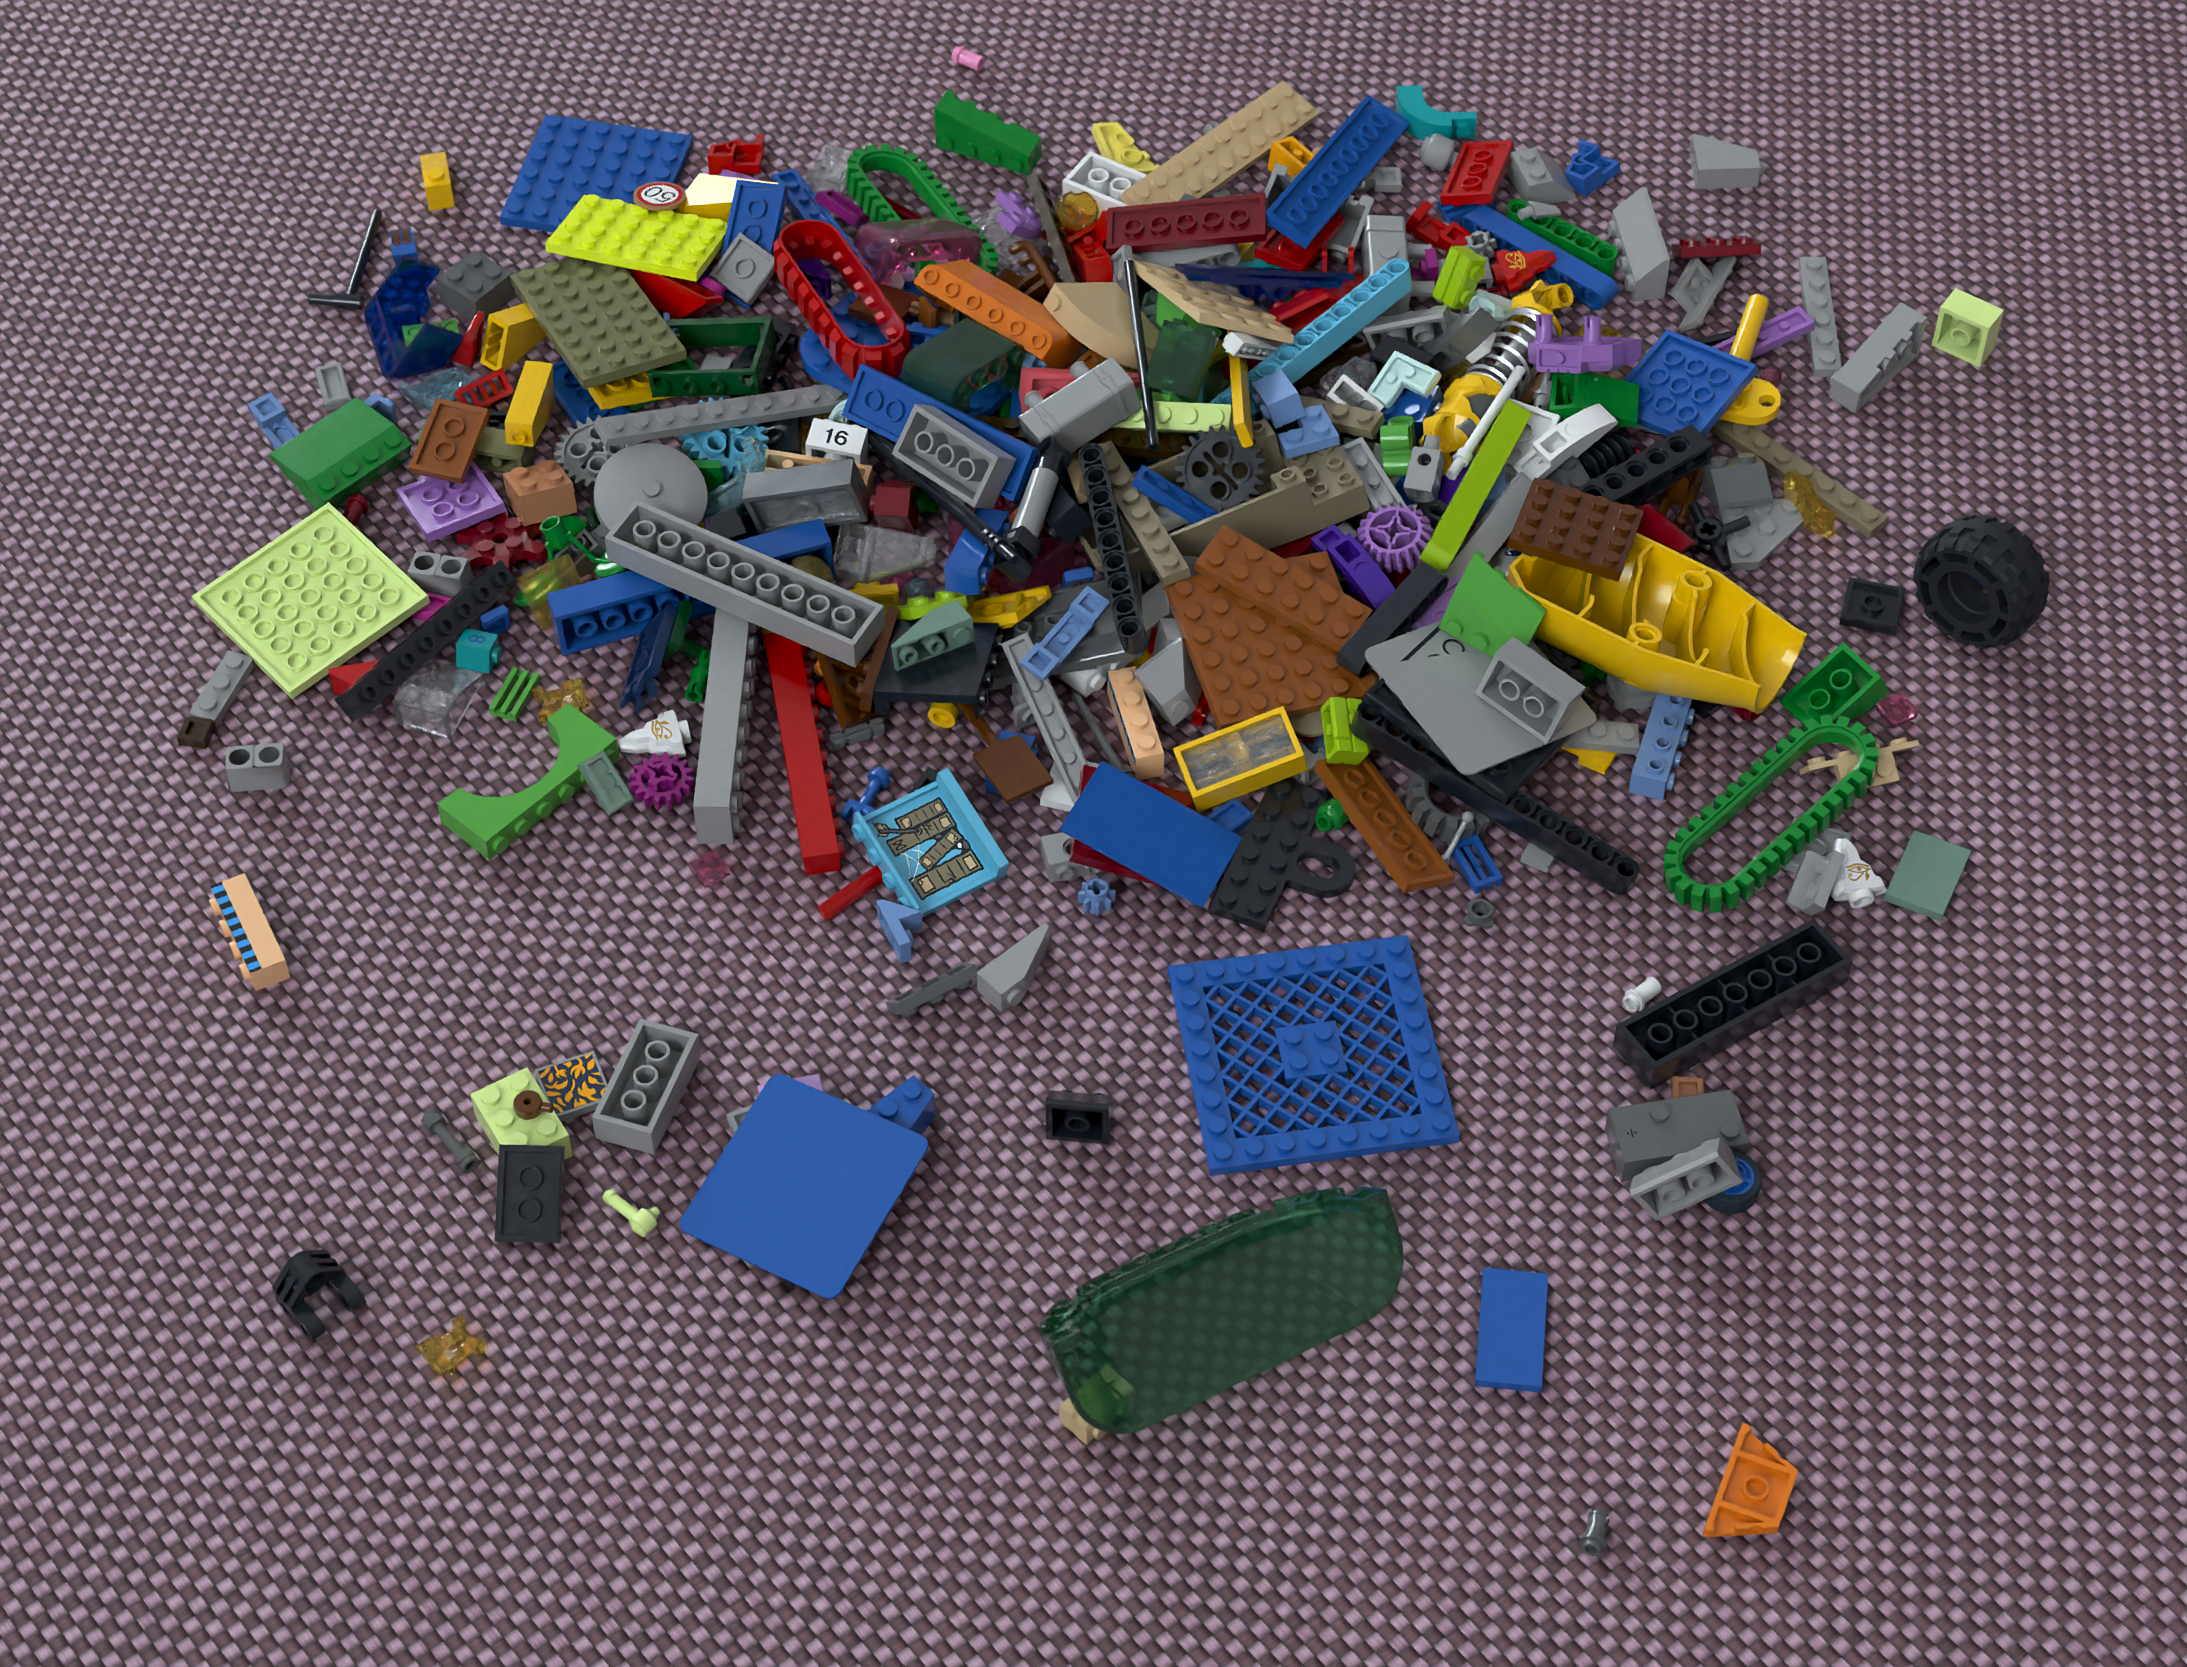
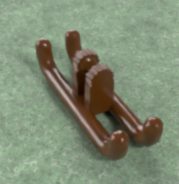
M1026 240L1018 241L1010 245L1008 252L1011 255H1016L1021 251H1026V254L1019 257L1018 265L1024 267L1034 263L1036 269L1023 277L1016 287L1020 292L1039 301L1049 294L1054 283H1059L1046 259L1039 253L1032 242Z
M1702 467L1667 487L1663 491L1657 510L1666 517L1671 502L1682 505L1678 517L1674 520V524L1682 531L1685 530L1691 514L1688 505L1695 502L1702 483Z

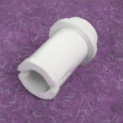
M1648 977L1634 990L1629 989L1625 992L1623 1004L1631 1012H1640L1645 1008V1004L1661 993L1662 987L1655 978Z

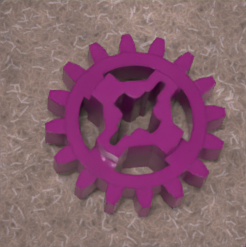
M664 752L662 757L652 753L651 760L643 757L641 758L642 766H633L634 773L630 774L631 793L635 794L637 802L644 800L646 808L655 804L657 810H660L662 805L672 809L673 802L680 805L683 804L682 796L690 798V789H693L695 786L693 769L689 768L687 760L680 762L678 754L669 758L668 752Z

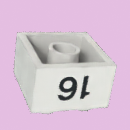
M813 418L806 441V456L832 460L854 459L857 464L867 465L868 429L858 425L837 423L829 419Z

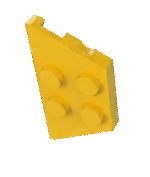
M1049 585L975 600L964 609L972 617L973 622L999 623L1001 629H1007L1015 626L1051 598L1052 594Z

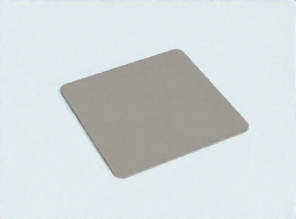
M1441 620L1374 645L1366 650L1365 659L1385 680L1391 691L1395 692L1406 709L1460 773L1473 775L1547 745L1475 694L1493 659L1489 655L1440 630L1409 660L1401 661L1440 625ZM1447 639H1455L1464 645L1465 651L1462 652L1460 644L1451 641L1445 645L1446 650L1451 653L1447 654L1443 650L1442 645ZM1532 641L1530 648L1549 661ZM1432 654H1438V656L1428 657ZM1581 697L1566 725L1549 743L1595 724L1596 714Z

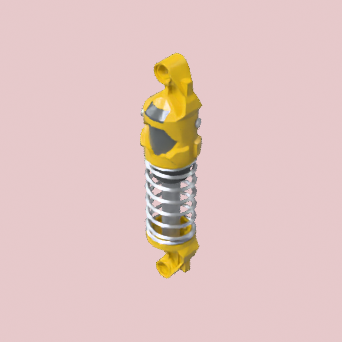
M1541 279L1536 281L1529 291L1512 298L1511 309L1506 315L1504 323L1499 325L1496 331L1495 340L1497 339L1498 343H1493L1490 353L1486 354L1476 363H1473L1467 369L1464 376L1460 379L1457 378L1451 383L1443 396L1445 399L1443 403L1439 402L1433 409L1435 414L1423 419L1424 435L1419 440L1420 447L1423 445L1425 435H1435L1441 438L1439 450L1442 452L1445 460L1442 476L1446 475V472L1453 463L1451 457H1454L1459 448H1463L1515 367L1523 364L1526 370L1524 374L1525 379L1519 381L1517 384L1518 389L1513 390L1509 398L1518 401L1522 392L1527 389L1530 381L1535 378L1537 368L1533 365V368L1529 369L1527 363H1531L1528 359H1525L1528 355V341L1536 339L1535 315L1553 314L1554 311L1569 307L1573 303V292L1567 284L1561 283L1546 286ZM1553 315V338L1562 337V328L1558 319ZM1501 336L1509 337L1511 340L1509 345L1503 344ZM1493 347L1502 348L1503 353L1501 356L1495 354ZM1486 358H1493L1496 361L1495 364H1487ZM1494 421L1492 422L1491 426L1489 427V429L1487 430V432L1485 433V435L1483 436V438L1481 439V441L1479 442L1474 451L1479 450Z

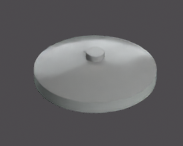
M636 444L618 451L602 466L594 487V507L600 523L608 533L635 499L700 526L707 507V487L698 467L682 452L662 444Z

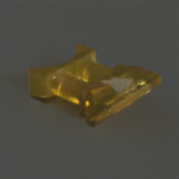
M581 677L567 680L564 684L560 685L561 688L544 692L543 686L531 689L533 700L543 705L539 713L540 724L547 723V719L567 703H570L580 712L584 708L589 707ZM563 699H564V701H562V702H557V703H553V704H549V705H548V703H550V702H555V701H559V700H563Z
M463 1314L452 1321L453 1329L442 1337L438 1335L428 1337L415 1346L416 1350L439 1376L445 1373L452 1375L455 1373L457 1366H459L458 1362L472 1352L478 1357L488 1349L485 1339L473 1338L465 1332L466 1323ZM460 1339L464 1341L453 1350L449 1349L450 1346Z

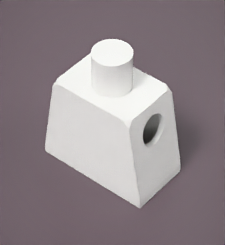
M1342 374L1325 399L1326 401L1380 412L1384 405L1345 374Z

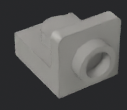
M1013 683L1010 698L1015 707L1013 710L1014 726L1020 729L1035 723L1036 720L1019 683Z

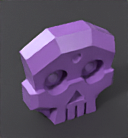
M1536 314V339L1528 341V361L1537 368V372L1584 373L1588 371L1620 370L1622 366H1632L1641 357V339L1601 336L1602 316L1599 315L1583 316L1584 336L1553 338V314Z

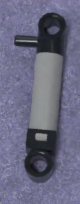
M1051 435L1045 437L1035 447L1039 449L1035 456L1036 463L1032 467L1027 479L1028 484L1011 530L1004 532L1002 538L1007 541L1008 547L1020 556V561L1017 565H1011L1001 555H995L993 559V566L1014 584L1023 582L1033 569V562L1031 560L1037 558L1042 545V541L1038 539L1040 530L1061 473L1068 468L1073 459V454Z

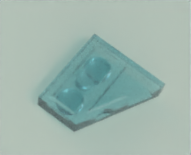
M454 367L444 370L440 374L423 377V383L410 387L407 382L400 385L402 395L431 412L436 398L458 402L454 391L476 380L459 368Z

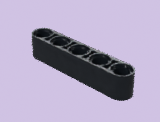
M1426 562L1420 563L1343 645L1337 654L1336 663L1360 679L1368 675L1373 668L1365 659L1366 650L1369 647L1406 634L1442 595L1449 583V578Z

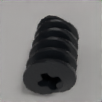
M1611 433L1607 437L1596 441L1579 455L1578 459L1589 478L1592 479L1606 473L1611 467L1618 466L1634 455V451L1629 441L1623 435Z

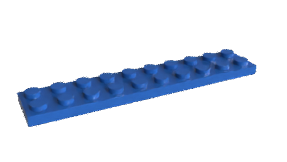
M1367 95L1265 212L1266 223L1272 229L1291 239L1295 244L1306 249L1344 205L1348 197L1354 193L1403 135L1410 122L1370 95Z

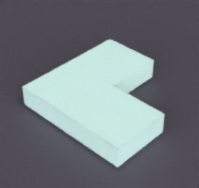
M1394 351L1367 393L1384 405L1385 408L1389 409L1404 388L1427 398L1442 375L1439 371Z

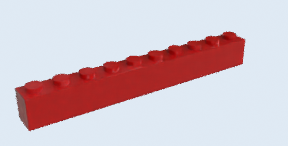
M777 633L763 634L805 876L841 871L840 858H845L843 840L837 841L836 835H841L838 817H832V812H836L834 794L828 795V790L832 789L830 772H824L823 767H828L826 749L820 750L819 745L824 744L822 728H816L815 723L820 722L818 706H812L811 701L816 700L813 683H807V679H811L810 664L803 661V658L807 657V648Z

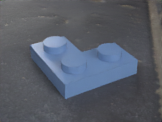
M1322 404L1304 409L1306 416L1297 419L1300 426L1299 429H1292L1288 432L1277 434L1278 444L1286 459L1340 445L1339 435Z

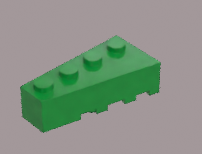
M947 90L934 108L936 147L1018 173L1030 175L1042 157L1041 137L1013 122L1008 125L999 118V115L991 111L987 114L975 108L976 103L968 99L966 102H963L955 97L956 93Z

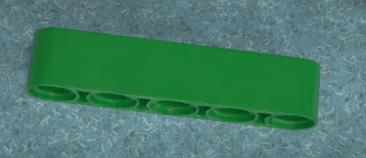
M1513 199L1508 202L1507 218L1609 277L1614 276L1618 250L1615 246L1557 216L1536 220L1531 216L1521 220L1518 217V210L1527 207L1528 201Z

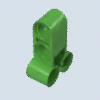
M1397 416L1391 418L1388 425L1380 426L1383 468L1388 478L1406 476L1412 449L1416 446L1414 418L1411 416Z

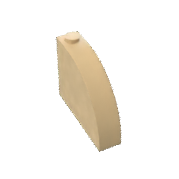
M1117 282L1054 283L1043 305L1060 325L1079 342L1107 359L1112 357L1118 364L1138 370L1128 295ZM1141 311L1149 372L1165 373L1177 351Z

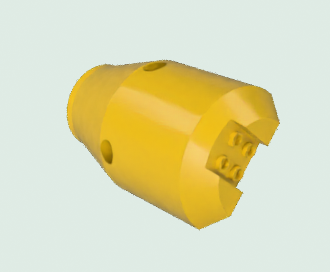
M1636 533L1619 582L1533 555L1529 557L1523 553L1509 566L1506 580L1513 587H1521L1547 610L1535 638L1642 691L1745 708L1760 714L1770 705L1782 688L1807 637V633L1791 625L1720 572L1639 533Z

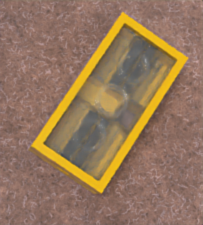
M1284 706L1173 748L1178 767L1197 813L1308 770L1304 753Z

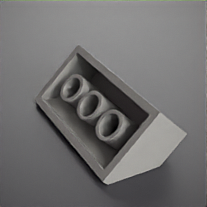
M1642 187L1613 209L1612 219L1607 223L1608 235L1613 237V246L1618 250L1619 270L1625 275V289L1630 291L1633 302L1664 299L1670 265V257L1647 187Z

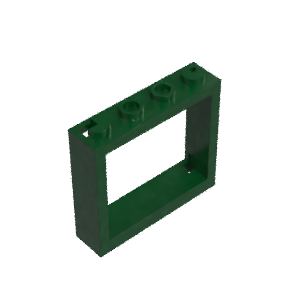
M772 316L666 320L667 325L674 334L673 329H679V334H675V336L684 348L757 346L751 368L670 371L672 364L650 369L648 378L652 397L760 394L776 342ZM759 326H764L762 331H760ZM744 375H751V378H744Z

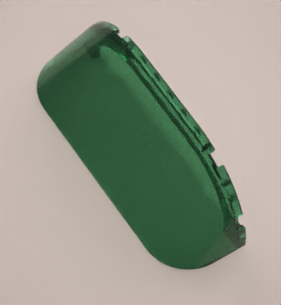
M1342 1187L1323 1189L1276 1199L1273 1201L1275 1209L1257 1214L1253 1208L1242 1210L1085 1282L1075 1289L1078 1297L1069 1303L1067 1298L1059 1299L1044 1314L1039 1324L1042 1342L1077 1413L1088 1424L1107 1433L1130 1434L1138 1432L1375 1317L1386 1307L1395 1294L1401 1279L1404 1262L1402 1240L1387 1189L1360 1187L1356 1190L1357 1192L1351 1195H1345Z

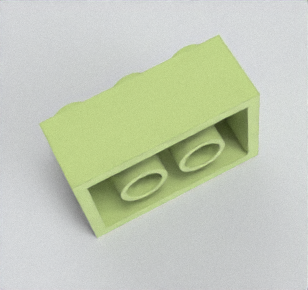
M528 1068L522 1069L470 1094L474 1114L498 1155L499 1144L564 1146V1160L573 1156L569 1134L554 1110L552 1113L541 1112L538 1117L531 1120L521 1119L514 1112V1098L525 1090L537 1092L543 1102L549 1103Z

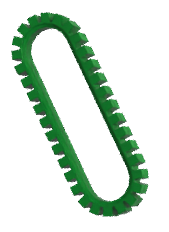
M873 144L865 146V150L858 148L853 152V155L850 154L845 176V186L849 188V195L852 198H856L855 202L859 207H863L862 211L866 216H870V221L873 225H877V230L880 234H885L884 239L888 244L892 243V249L895 252H899V256L903 260H907V265L911 269L915 268V278L924 267L938 263L934 261L865 175L867 172L889 171L907 179L974 263L993 276H997L999 256L997 252H994L995 247L991 242L987 243V237L983 233H979L980 229L976 224H972V219L969 215H964V209L961 206H957L955 198L949 197L950 192L946 187L942 188L941 181L935 179V174L932 170H927V164L924 161L918 162L919 157L913 152L905 155L906 149L898 146L894 151H891L890 145L881 144L880 150Z
M1831 715L1820 716V725L1813 718H1810L1803 722L1802 730L1795 726L1788 733V740L1783 737L1776 743V751L1773 749L1768 750L1763 755V762L1758 759L1751 765V774L1747 771L1742 773L1738 777V784L1732 782L1726 788V796L1722 793L1713 799V807L1707 804L1701 810V818L1695 815L1688 821V830L1685 827H1681L1675 833V841L1670 839L1666 846V854H1664V879H1666V887L1669 893L1675 892V900L1683 906L1691 900V909L1702 912L1705 903L1709 904L1710 913L1721 912L1722 902L1731 910L1739 906V897L1747 901L1754 895V886L1758 889L1763 887L1767 883V875L1771 878L1779 872L1780 864L1785 867L1792 860V852L1798 855L1804 850L1805 841L1810 844L1817 838V830L1822 833L1829 827L1830 819L1835 822L1842 815V807L1848 810L1854 804L1855 797L1860 799L1867 793V785L1872 786L1876 778L1878 765V747H1876V740L1872 733L1866 734V727L1858 721L1850 728V718L1840 715L1836 724H1833ZM1831 742L1840 743L1850 748L1856 754L1858 763L1854 769L1733 878L1721 884L1707 885L1691 879L1686 874L1683 864L1688 857L1809 749L1818 744Z

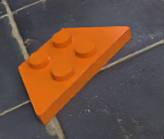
M1742 1423L1702 1536L1721 1537L1773 1534L1778 1532L1797 1478L1798 1470L1787 1460L1779 1457L1777 1451L1768 1442L1763 1444L1751 1433L1752 1428L1746 1423Z

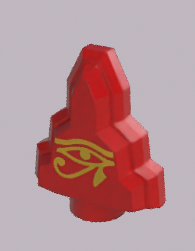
M1501 250L1494 253L1497 263L1491 265V271L1496 285L1504 284L1511 294L1522 289L1523 284L1532 281L1537 273L1547 270L1557 260L1554 251L1537 250L1527 253L1522 250L1513 252Z

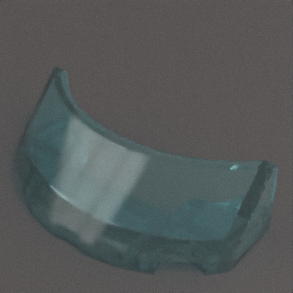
M754 436L741 442L744 454L741 459L739 458L735 462L741 474L707 494V507L702 523L708 517L738 509L744 504L742 497L746 474L765 470L767 458L766 446L763 442Z

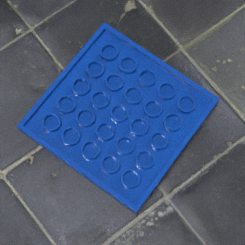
M545 114L499 216L500 224L554 233L584 195L590 194L609 200L619 199L625 203L637 205L634 202L633 194L639 186L651 182L677 184L693 146V135Z

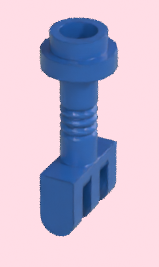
M875 767V769L870 770L867 775L870 783L860 801L857 802L849 799L841 812L840 818L847 821L852 812H854L851 817V823H853L856 812L859 811L863 817L875 811L876 809L870 807L880 788L886 789L889 786L891 774L882 767Z

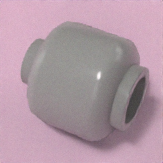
M1434 133L1431 137L1426 136L1418 155L1422 157V164L1442 172L1448 165L1453 167L1458 152L1454 151L1456 145L1453 140Z

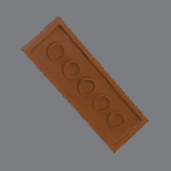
M1225 525L1221 527L1206 547L1193 568L1198 573L1337 652L1369 619L1373 611L1368 606Z
M1367 756L1357 765L1328 763L1327 759L1316 761L1313 769L1333 797L1339 799L1344 812L1403 893L1452 884L1455 874L1421 828L1410 818V813Z

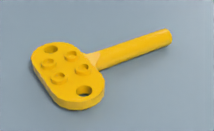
M1754 294L1748 298L1729 353L1748 362L1751 359L1769 306V301L1763 295ZM1753 378L1719 420L1755 426L1766 424L1776 418L1779 413L1781 395L1778 389L1770 382ZM1761 403H1771L1772 406L1765 407L1762 406Z

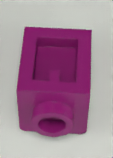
M1435 249L1424 250V260L1419 261V269H1410L1412 280L1434 281L1436 286L1439 265Z

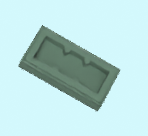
M604 750L577 765V768L608 816L635 800Z

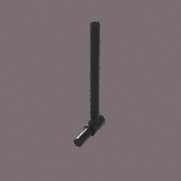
M374 210L372 212L347 291L335 293V295L310 293L308 296L309 304L329 305L343 309H363L364 298L358 292L383 216L381 211Z

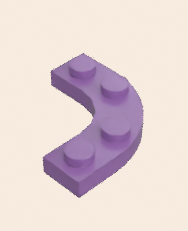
M1000 190L995 200L1008 212L1000 211L996 220L1012 235L1037 240L1042 234L1043 229L1041 228V220L1034 208L1024 204L1025 199L1020 194L1014 191L1007 193Z

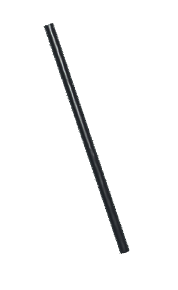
M1126 260L1124 262V271L1149 451L1155 452L1159 449L1135 265L1133 260Z

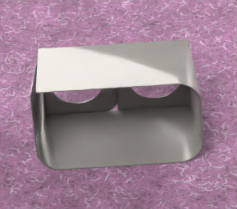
M416 551L408 569L409 578L424 592L451 598L474 579L468 558Z
M283 743L227 747L225 770L229 792L230 789L231 792L280 789L289 785L291 767Z

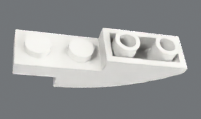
M1600 403L1583 409L1563 420L1532 443L1533 449L1514 464L1512 468L1516 474L1523 471L1532 481L1534 477L1544 479L1572 455L1575 458L1581 455L1617 425L1618 421Z

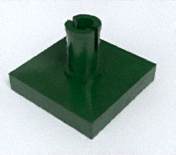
M684 599L676 606L678 610L660 668L676 652L695 661L703 649L702 644L684 636L693 607L692 603Z

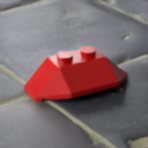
M631 269L636 283L655 309L669 313L672 319L698 318L723 303L724 298L690 280Z
M1319 288L1311 291L1304 289L1298 292L1294 299L1286 303L1284 300L1275 303L1270 307L1268 313L1276 316L1275 321L1291 328V333L1295 336L1344 296Z

